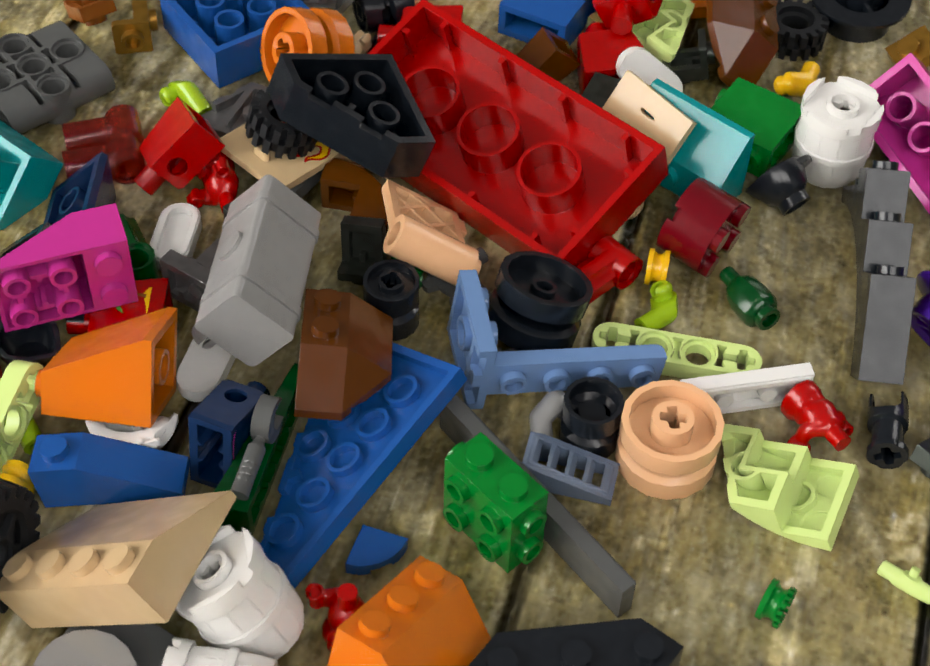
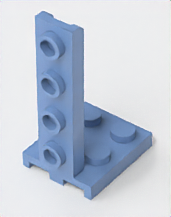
M459 270L447 332L455 365L462 368L468 379L461 387L464 403L470 409H483L486 395H515L555 390L566 391L567 387L574 381L584 377L603 378L609 380L618 388H639L652 381H659L667 355L665 349L657 344L498 352L497 324L495 321H490L488 316V290L486 287H481L477 270Z

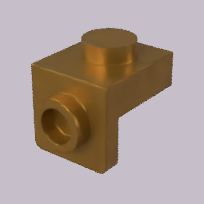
M132 0L133 19L111 22L117 54L153 51L152 31H159L156 8L148 9L147 0Z
M925 25L885 48L893 64H897L909 53H912L925 67L930 66V32Z

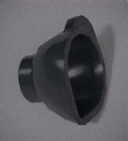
M810 155L794 156L780 162L762 174L745 192L767 206L778 207L783 216L794 212L811 199L805 190L807 185L805 167L812 162V158Z
M0 316V358L7 365L14 360H24L40 363L45 367L53 356L60 351V332L55 321L5 333Z

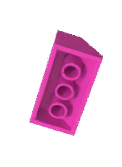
M909 53L869 85L879 94L877 100L881 106L884 105V113L880 125L874 134V140L891 162H899V171L911 172L909 187L930 214V72L917 57Z

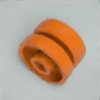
M284 6L275 10L267 19L261 36L260 53L262 67L270 82L281 53L355 54L353 33L347 19L337 10L312 7L306 9Z

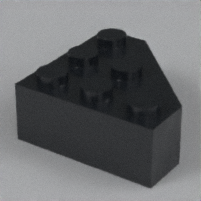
M280 54L267 88L280 120L382 178L419 177L436 141L392 54Z
M642 618L497 632L468 666H679L684 646Z

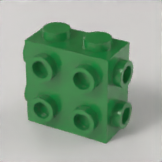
M740 77L728 89L723 88L719 92L714 105L710 109L755 134L747 168L748 173L760 177L766 171L776 166L794 145V130L801 116V104Z
M482 432L467 442L456 444L445 457L443 514L446 521L454 530L458 532L463 531L475 542L480 554L491 563L496 562L507 573L520 563L528 564L533 561L544 546L543 536L547 520L546 511L549 492Z

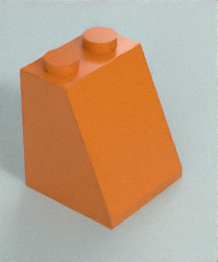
M167 307L71 337L60 351L53 356L51 361L43 369L39 370L36 376L35 394L37 397H41V415L151 428L176 392L178 308Z

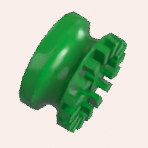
M774 578L759 603L755 618L759 620L769 618L772 622L771 626L778 629L786 616L784 612L788 613L789 611L787 606L790 607L793 603L792 601L795 598L797 589L794 587L783 589L780 585V580Z

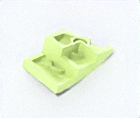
M663 0L657 16L652 20L633 25L632 32L643 47L660 62L671 63L675 59L695 4L690 0ZM597 11L588 16L586 28L594 22H603Z
M724 424L722 435L723 463L727 475V492L731 508L752 522L782 537L814 548L832 551L860 476L856 464L812 458L808 446L764 440L762 432L758 428Z

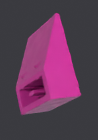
M116 203L72 212L0 258V316L5 333L139 301L128 240Z

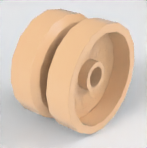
M662 380L652 381L637 388L625 401L615 451L616 462L620 464V474L630 486L646 496L664 500L687 498L702 490L712 478L722 440L725 422L720 407L708 393L690 383Z

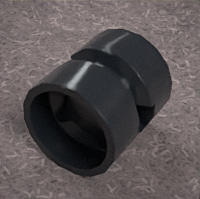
M355 0L352 3L359 29L369 34L378 32L379 24L396 26L402 19L403 9L407 6H415L414 0Z
M386 259L374 263L363 275L364 301L393 318L392 341L405 339L413 334L419 325V275L414 267L401 260Z
M584 377L568 386L563 400L559 432L560 440L608 458L615 451L617 445L619 425L624 408L623 394L619 388L609 380L599 377Z

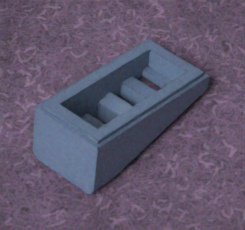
M530 432L522 463L551 493L611 506L620 466L619 463L551 436ZM538 461L547 462V464L545 466L538 463ZM557 465L566 466L565 472L556 470ZM576 469L584 470L582 480L574 477ZM594 473L603 474L600 487L591 484Z

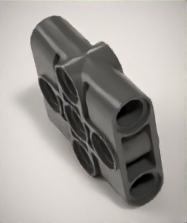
M62 21L54 22L28 35L10 33L0 38V120L20 134H24L47 122L54 125L67 123L76 116L77 108L114 91L116 88L113 75L104 61Z

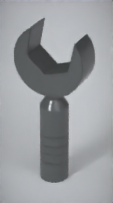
M262 394L256 403L250 426V435L253 441L247 445L231 487V491L237 496L236 499L248 500L266 452L265 443L273 444L279 435L284 416L276 415L275 413L282 399L280 397Z

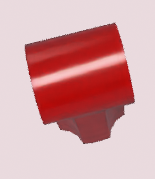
M612 236L601 238L592 247L588 258L576 266L591 281L594 292L590 303L614 286L619 290L630 286L636 280L643 267V261Z

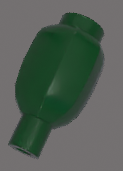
M731 266L724 268L720 272L719 278L727 286L726 296L728 303L747 326H758L760 330H768L778 322L780 312L777 310V300L764 284L753 276L739 275Z

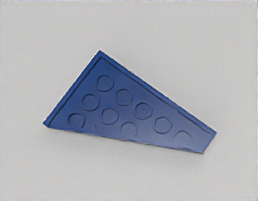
M392 342V374L390 382L369 399L353 407L351 413L341 421L308 418L304 432L297 433L293 443V454L286 463L277 489L281 494V498L274 517H267L263 529L264 537L260 543L265 556L282 568L294 589L468 379L461 367Z

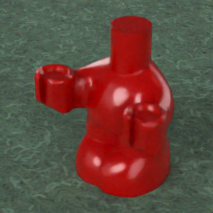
M220 151L196 175L203 182L205 189L194 188L187 195L186 200L188 204L194 205L198 209L203 205L220 206L223 213V206L235 200L237 196L239 178L235 173L234 161Z
M805 380L800 382L785 395L780 407L781 412L787 419L795 421L800 426L795 435L788 440V444L808 446L809 451L811 450V445L808 442L815 437H825L837 451L845 449L850 444L851 438L849 436L853 433L854 427L846 420L845 414L837 410L834 404L825 398L821 389L814 381Z
M311 583L305 588V596L313 609L329 608L328 615L321 629L322 638L325 640L327 649L330 652L337 628L365 604L358 596L357 587L352 583H344L339 587L324 589L319 583Z

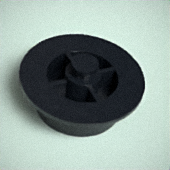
M811 0L815 8L828 18L829 26L827 32L838 39L853 43H868L882 38L890 26L899 23L907 16L911 7V0Z

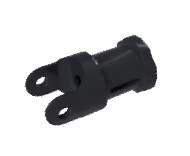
M902 391L901 404L875 407L874 395L870 394L867 428L872 433L871 444L867 446L866 458L869 463L882 469L898 468L907 462L909 457V449L904 443V434L909 428L907 396Z

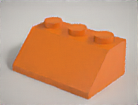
M420 555L337 628L327 666H468L491 640V637L463 580L445 570L441 565Z

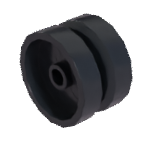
M536 251L515 252L506 256L500 266L495 280L496 288L489 298L488 316L490 321H495L497 324L498 340L510 348H515V350L572 348L581 326V319L584 317L593 295V287L591 281L579 268L564 259Z

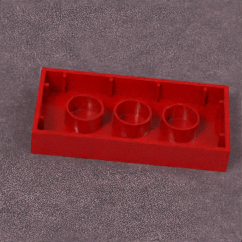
M421 0L368 53L392 54L436 141L419 177L400 178L436 203L457 212L459 219L510 254L519 251L542 252L564 259L576 267L588 258L592 247L601 238L615 234L668 175L666 149L664 146L427 0Z

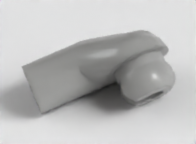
M562 390L548 392L529 414L530 432L553 437L552 422L557 417L562 419L565 395Z

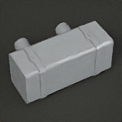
M272 175L263 176L230 203L227 216L222 225V233L213 264L209 269L210 274L205 291L201 296L198 315L192 327V336L198 345L206 338H209L203 343L202 348L210 349L217 344L251 367L257 366L293 340L296 325L300 321L302 313L301 303L314 246L318 243L320 234L318 229L321 213Z

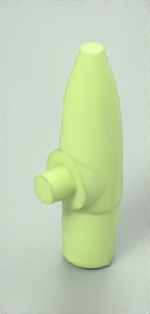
M887 560L881 563L877 570L878 575L890 581L891 584L901 591L930 605V585L922 580L919 575L921 570L918 567L912 566L911 570L904 571Z

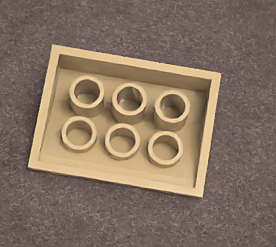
M230 490L97 505L18 551L16 555L10 558L2 570L0 600L31 628L168 623L237 496Z

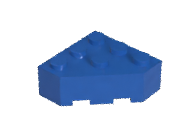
M160 0L164 28L218 88L264 70L260 53L261 36L267 19L275 10L284 6L310 9L302 0Z

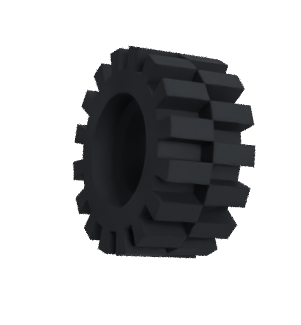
M778 0L776 5L777 22L779 25L778 58L784 60L786 55L790 56V61H797V57L800 56L802 61L809 59V55L813 58L816 57L824 46L829 26L828 18L820 13L817 8H814L811 0L807 4L803 3V0H784V2Z
M267 88L266 92L262 89L259 90L251 100L245 129H247L245 134L247 138H252L251 144L255 148L262 145L261 152L267 155L270 150L276 152L275 158L282 159L283 154H287L288 159H296L297 153L301 158L307 156L308 151L312 152L317 140L293 126L283 123L284 121L280 120Z

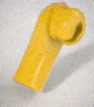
M807 61L802 65L800 72L790 71L784 75L777 76L773 83L775 92L781 96L788 94L792 97H803L808 85L817 80L820 66L816 62Z

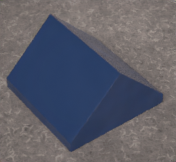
M101 151L53 190L44 223L47 221L53 225L72 212L115 203L116 193L108 155Z

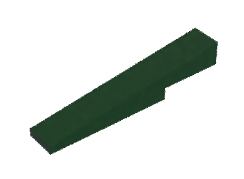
M294 363L274 395L282 398L275 413L276 415L284 416L279 435L273 444L265 443L266 452L248 500L236 499L221 526L231 525L236 532L242 531V528H244L252 535L255 531L298 417H294L299 365L297 363ZM251 435L248 436L214 492L231 490L247 445L253 441Z

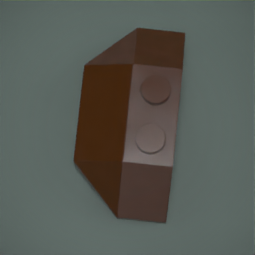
M706 0L708 32L713 52L720 64V67L717 68L719 79L730 87L738 77L757 84L777 53L779 25L777 22L776 5L778 0Z
M327 288L320 290L306 289L294 417L341 421L351 413L353 407L369 399L391 381L392 317L352 293L338 292Z

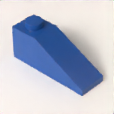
M86 432L37 435L27 473L45 508L112 504L184 496L190 460L185 455Z

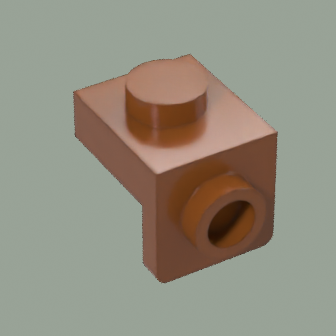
M63 0L69 18L86 23L87 26L102 23L107 20V14L117 11L114 0Z

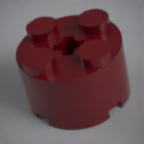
M699 177L688 186L676 202L675 206L678 207V210L672 220L668 217L659 232L656 245L663 249L664 252L666 250L671 251L670 255L707 278L720 260L717 254L721 250L727 253L730 252L736 244L741 232L735 228H739L745 221L751 206L712 182Z

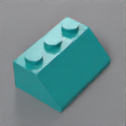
M658 78L655 79L650 86L697 123L668 165V175L659 185L681 196L688 186L700 177L738 197L743 190L755 134Z
M1 120L0 230H3L48 198L64 163Z

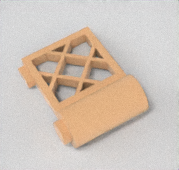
M387 179L381 188L389 227L383 243L384 253L407 262L411 266L454 286L457 283L459 270H477L479 275L482 265L481 260H479V251L465 243L464 238L467 235L464 221L459 219L458 213Z

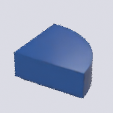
M362 525L345 563L346 573L366 575L371 574V570L382 568L390 563L395 564L405 554L408 548V538Z

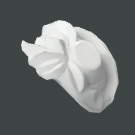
M173 413L170 417L159 416L151 428L85 420L90 434L160 449L170 440L176 430L178 414Z

